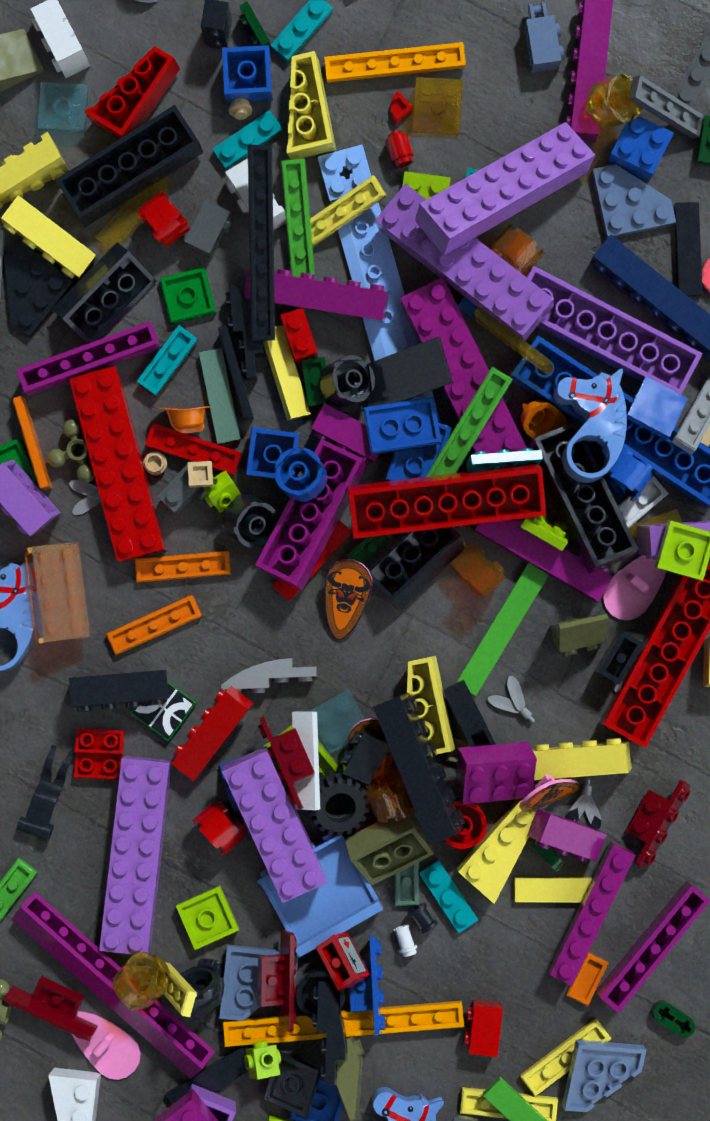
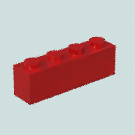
M232 686L226 691L222 689L214 698L216 705L213 709L208 707L200 717L203 721L199 727L194 725L186 736L189 738L188 742L185 745L181 743L173 753L176 758L171 764L192 781L200 775L254 704Z

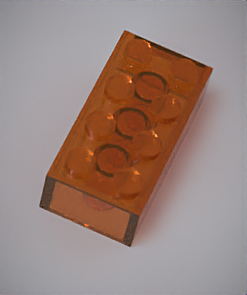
M79 542L33 546L25 549L36 644L91 637Z

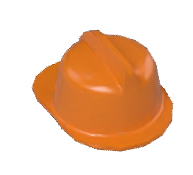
M536 400L529 404H522L521 422L523 429L533 439L567 425L565 416L550 403Z
M211 406L191 409L153 407V409H166L171 426L180 433H194L204 430L205 408H210Z

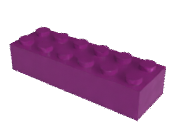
M323 439L320 440L314 452L323 463L328 476L323 491L308 502L289 499L255 564L261 571L301 591L306 585L349 502L347 486L358 485L367 467L363 458Z

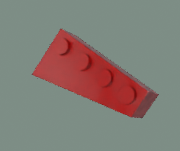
M154 46L133 66V70L128 75L122 76L112 90L108 93L105 92L99 98L100 101L92 108L89 107L84 113L92 124L118 140L145 123L180 70L175 58Z

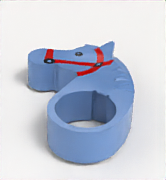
M619 369L612 376L601 372L598 376L589 380L566 377L558 383L554 390L553 396L557 403L560 405H571L576 413L585 418L584 425L568 442L562 453L564 470L572 479L578 482L591 483L599 480L614 465L622 451L627 428L626 403L623 391L619 385L623 374L622 369ZM580 441H595L601 445L604 454L602 470L596 473H586L578 469L571 456L573 445Z
M32 558L28 559L21 566L10 563L9 566L0 570V629H7L13 634L15 633L18 644L15 657L9 663L1 665L0 671H8L15 668L26 656L34 641L38 623V596L32 576L35 563Z
M388 1087L376 1089L371 1097L374 1110L377 1114L386 1117L387 1121H436V1114L444 1104L442 1097L428 1100L421 1093L418 1096L406 1097Z

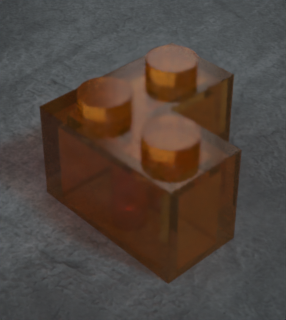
M470 544L449 565L480 598H484L506 578L502 574L505 570L498 562L487 561L484 558L486 553L478 545L474 547Z

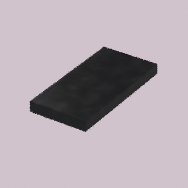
M435 337L366 364L370 365L375 376L374 389L366 398L368 407L407 401L453 384L440 337Z

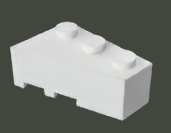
M47 0L31 8L34 15L31 21L37 32L42 31L44 38L41 41L47 52L52 51L55 58L51 59L57 73L62 71L65 78H68L90 67L88 59L58 0Z
M247 158L225 172L227 180L224 181L230 193L235 192L239 198L237 204L243 213L248 212ZM274 194L273 231L287 223L285 210L277 204Z
M53 1068L48 1076L57 1120L96 1121L101 1073Z

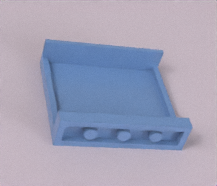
M335 832L333 835H324L322 837L323 841L317 845L312 842V846L326 874V884L282 903L267 868L260 872L261 876L257 880L258 884H261L285 929L294 933L297 940L295 951L299 957L315 949L316 946L331 936L343 933L383 910V905L373 887L351 862L345 837L343 835L337 836Z

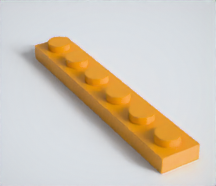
M463 42L324 57L327 83L462 69L466 67Z

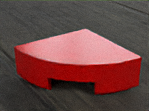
M399 91L393 96L390 107L391 117L396 125L414 110V107Z

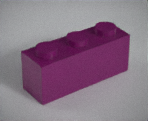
M324 403L311 427L312 432L315 433L314 437L318 440H329L335 443V446L363 458L367 465L369 462L374 464L379 454L371 455L366 425Z
M539 808L528 833V836L536 840V845L545 849L553 846L555 847L554 851L565 856L568 855V852L573 853V858L586 862L587 858L597 862L607 835L592 827Z

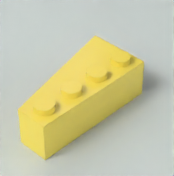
M315 51L292 56L287 154L291 160L335 151L336 145L319 59Z
M48 132L41 135V142L36 145L30 142L23 147L24 151L19 156L10 155L2 162L0 167V209L3 207V204L9 201L13 202L18 195L22 198L24 193L30 190H39L44 186V183L55 180L69 171Z
M19 195L1 217L3 227L13 235L15 233L23 238L22 242L31 249L37 248L43 253L42 257L51 264L55 262L63 267L61 271L71 279L74 276L79 279L96 257V254Z
M432 656L408 661L407 693L410 694V697L414 696L419 709L416 711L419 719H423L426 723L428 741L433 742L437 754L451 752L456 748L437 658Z
M621 738L606 739V742L597 743V740L582 741V745L564 742L558 743L559 747L549 748V744L535 745V749H532L537 758L534 780H541L546 774L557 779L629 773L632 769L629 740H621Z
M522 799L514 801L486 833L483 840L472 849L457 867L458 872L494 904L529 838L528 833L536 814L535 810L522 812L519 807Z

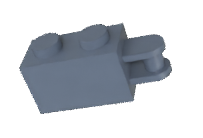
M541 2L540 5L536 6L528 4L529 19H526L524 31L531 73L559 69L561 60H564L563 46H559L558 38L561 35L560 25L555 23L554 15H547L545 2Z

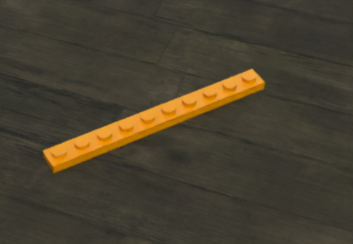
M462 1001L380 1007L381 1015H385L386 1025L385 1030H381L382 1034L464 1027ZM373 1010L341 1011L346 1029V1037L374 1034ZM296 1014V1022L292 1032H287L280 1028L279 1016L246 1018L244 1021H223L225 1047L253 1045V1043L261 1041L278 1043L326 1038V1033H317V1027H313V1020L307 1017L306 1014Z

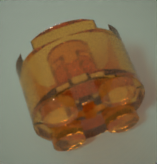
M510 223L490 246L494 253L524 276L529 274L533 266L545 254L542 249L540 252L535 249L538 244L521 229L516 228L513 231L512 224Z
M396 767L386 769L382 775L372 779L370 785L364 784L366 796L376 820L387 823V819L395 818V821H399L415 812L402 777Z

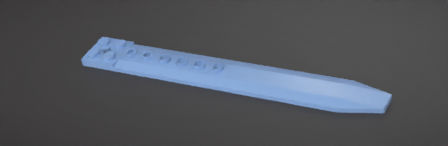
M363 145L318 156L330 205L371 177ZM343 169L353 172L350 174V179H345L344 176L340 177L339 174L343 172ZM379 202L338 230L351 279L361 282V287L370 288V284L383 285L384 290L390 291L385 320L362 317L374 361L419 344L399 303L400 298L405 296L389 238L377 228L375 219L381 213ZM431 391L409 400L422 399L434 396ZM435 403V408H436V414H437L438 423H441L440 417H439V414H438V410H437V407H436V403Z

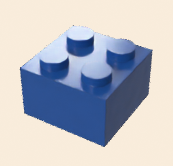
M269 45L222 48L226 103L230 104L233 100L239 98L246 99L249 102L273 101Z
M631 112L607 163L611 165L616 164L630 174L649 182L674 133Z
M251 427L245 474L275 478L276 461L285 451L293 448L298 449L300 433Z

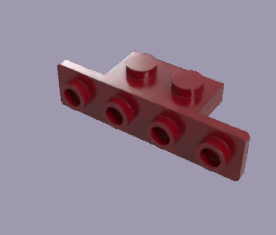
M260 717L261 725H258L259 731L263 739L268 738L271 746L267 749L272 761L277 760L280 769L277 770L282 784L285 782L288 784L290 791L286 792L292 806L297 805L298 809H302L304 806L294 783L314 775L315 771L296 728L274 737L265 717Z
M679 781L670 800L650 789L646 793L627 829V832L646 842L636 861L638 866L646 869L648 865L650 866L656 858L655 852L659 844H663L667 838L668 832L666 831L670 824H673L678 818V809L681 803H684L690 795L689 789L691 785L685 781Z
M281 930L280 954L258 956L257 1005L261 1007L280 1005L279 1026L287 1032H292L296 1022V1013L294 1011V999L296 998L294 975L296 974L297 966L294 961V951L297 948V940L294 933Z
M43 976L39 979L33 995L16 986H12L3 999L4 1002L9 1003L12 1007L19 1008L30 1013L35 1018L51 1023L58 1029L72 1033L79 1039L90 1041L98 1028L97 1025L77 1016L85 996Z

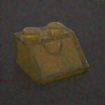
M416 77L412 132L459 135L463 80Z

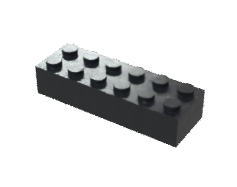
M173 105L55 179L84 226L87 227L203 154L200 142L176 105Z
M573 422L534 438L528 448L533 449V451L541 450L543 459L539 466L542 467L544 481L590 574L632 556L639 548L604 477L602 476L595 482L582 483L572 479L564 470L562 464L563 450L580 429L577 422ZM580 441L575 443L572 447L571 456L576 467L586 473L599 472L600 469L587 442Z
M406 693L373 706L428 844L432 845L457 835L464 828L465 820L462 812L456 810L453 802L456 799L452 788H447L444 780L446 778L445 770L442 764L438 765L435 755H437V751L433 742L428 741L426 736L428 729L425 721L419 719L416 711L419 709L414 696L410 697V694Z

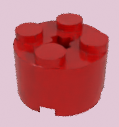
M160 191L144 204L137 214L151 229L154 228L151 230V233L159 243L161 242L166 247L172 245L187 233L191 227L178 208L172 202H169V197L163 191Z
M455 798L456 800L453 802L456 810L462 812L468 825L467 827L463 826L464 828L457 835L445 839V842L457 849L471 848L479 844L485 837L487 831L486 816L478 804H462L460 798Z
M213 801L192 821L194 824L198 821L202 824L199 830L216 849L221 846L223 848L221 854L225 856L246 837L243 834L246 829L237 818L234 821L229 818L227 814L230 811L221 801L219 803Z

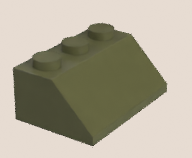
M408 807L345 838L351 862L371 886L434 854L418 820Z

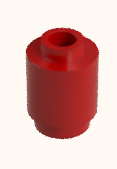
M400 130L390 133L385 143L392 163L395 164L396 168L412 164L414 162L412 158L414 153L407 133H402Z

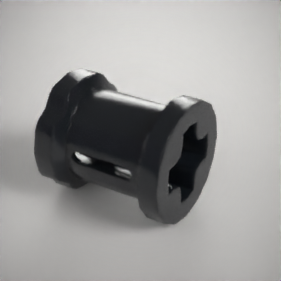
M425 902L415 906L407 913L419 927V934L428 932L438 924L437 920H433L427 911V904Z

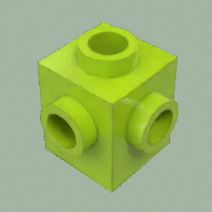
M226 470L213 477V487H203L207 493L203 496L210 508L215 506L219 513L226 510L228 505L241 494Z
M267 1041L253 1043L254 1048L246 1049L244 1063L246 1069L249 1070L250 1079L258 1080L280 1075L279 1064L281 1063V1055L276 1045H268Z

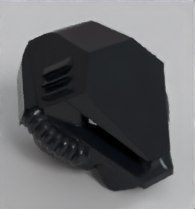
M201 958L197 967H191L180 974L197 992L190 1018L200 1019L222 1002L225 984L224 979L221 977V961Z

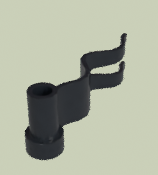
M53 744L45 760L41 780L31 799L26 818L21 816L16 830L36 836L38 840L48 843L52 835L54 825L50 824L56 801L63 789L68 767L75 753L70 750L60 766L54 782L51 783L52 764L57 748Z

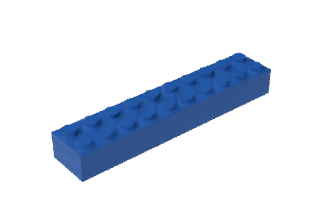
M537 336L510 378L513 379L512 382L539 400L552 404L565 417L573 422H577L582 427L585 423V418L576 413L571 405H560L557 403L553 396L554 390L558 383L566 377L589 380L598 375L540 336ZM623 392L627 414L634 398ZM627 419L623 448L633 453L632 457L640 462L645 461L653 467L651 473L704 509L709 508L710 449L699 443L696 451L691 455L672 443L679 429L676 426L671 436L666 440Z

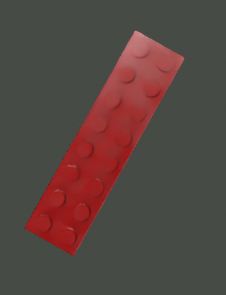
M112 366L69 378L117 561L122 563L166 551L119 370Z
M538 464L347 486L354 539L546 516L542 467Z
M710 564L707 565L703 581L679 575L644 639L643 646L599 724L641 747H647L710 630Z

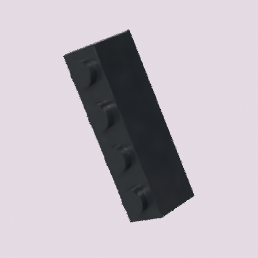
M117 242L52 310L89 344L100 340L157 281L126 248Z
M453 527L401 533L366 568L372 576V583L400 611L468 545Z

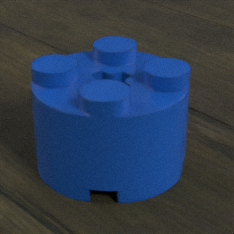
M307 448L289 449L280 455L275 464L276 482L283 492L293 500L308 502L317 497L326 485L328 476L323 463L313 451ZM301 472L304 475L300 477L298 476V473Z
M622 448L617 461L603 477L613 494L621 498L627 495L631 497L629 501H637L652 478L651 471L653 467L645 461L640 462L632 457L633 453Z

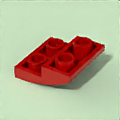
M77 728L74 778L119 780L121 759L124 757L125 731Z

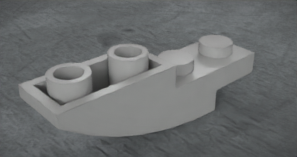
M293 658L268 661L252 666L232 676L221 685V690L232 686L240 693H242L241 689H251V693H264L265 688H270V678H274V683L289 682L288 677H298V682L312 681V677L317 676V666L293 667Z

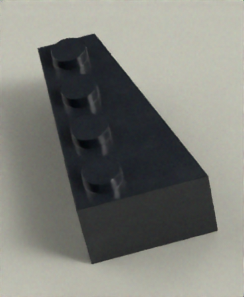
M166 670L69 678L71 707L73 710L77 709V712L91 711V708L101 707V710L116 709V705L125 704V708L140 707V703L149 702L150 706L164 705V700L169 699Z

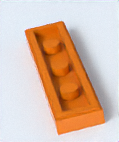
M22 396L13 398L14 407L38 486L43 490L51 489L53 487L27 401Z
M229 551L135 559L137 583L231 575Z
M190 595L117 628L106 635L115 655H118L202 617V614L194 596Z

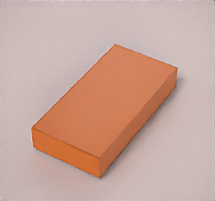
M588 952L573 985H569L565 993L566 996L588 1006L609 964L608 961Z

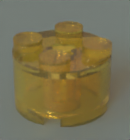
M628 74L615 75L597 81L591 87L585 107L587 113L592 115L593 119L600 126L608 129L628 123L640 115L642 107L629 100L632 76Z
M147 952L136 953L116 973L113 979V986L118 998L128 1009L134 1011L148 1008L168 989L170 971L165 961L157 955L146 954Z

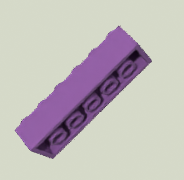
M265 746L223 765L222 773L281 901L284 903L326 884L327 878L295 806H292L286 794L288 791L285 784H282L279 778L278 769L271 759L268 747Z

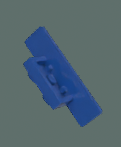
M373 935L370 936L371 961H363L370 975L353 987H350L351 1012L373 1010L375 1036L382 1035L381 1030H385L386 1027L385 1015H381L380 1005H384V991L379 990V980H383L382 965H378V955L382 954L381 940L377 941V937Z

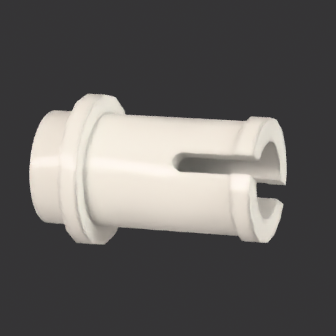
M406 924L395 928L394 932L400 946L399 953H402L403 957L416 954L417 945H414L409 925Z

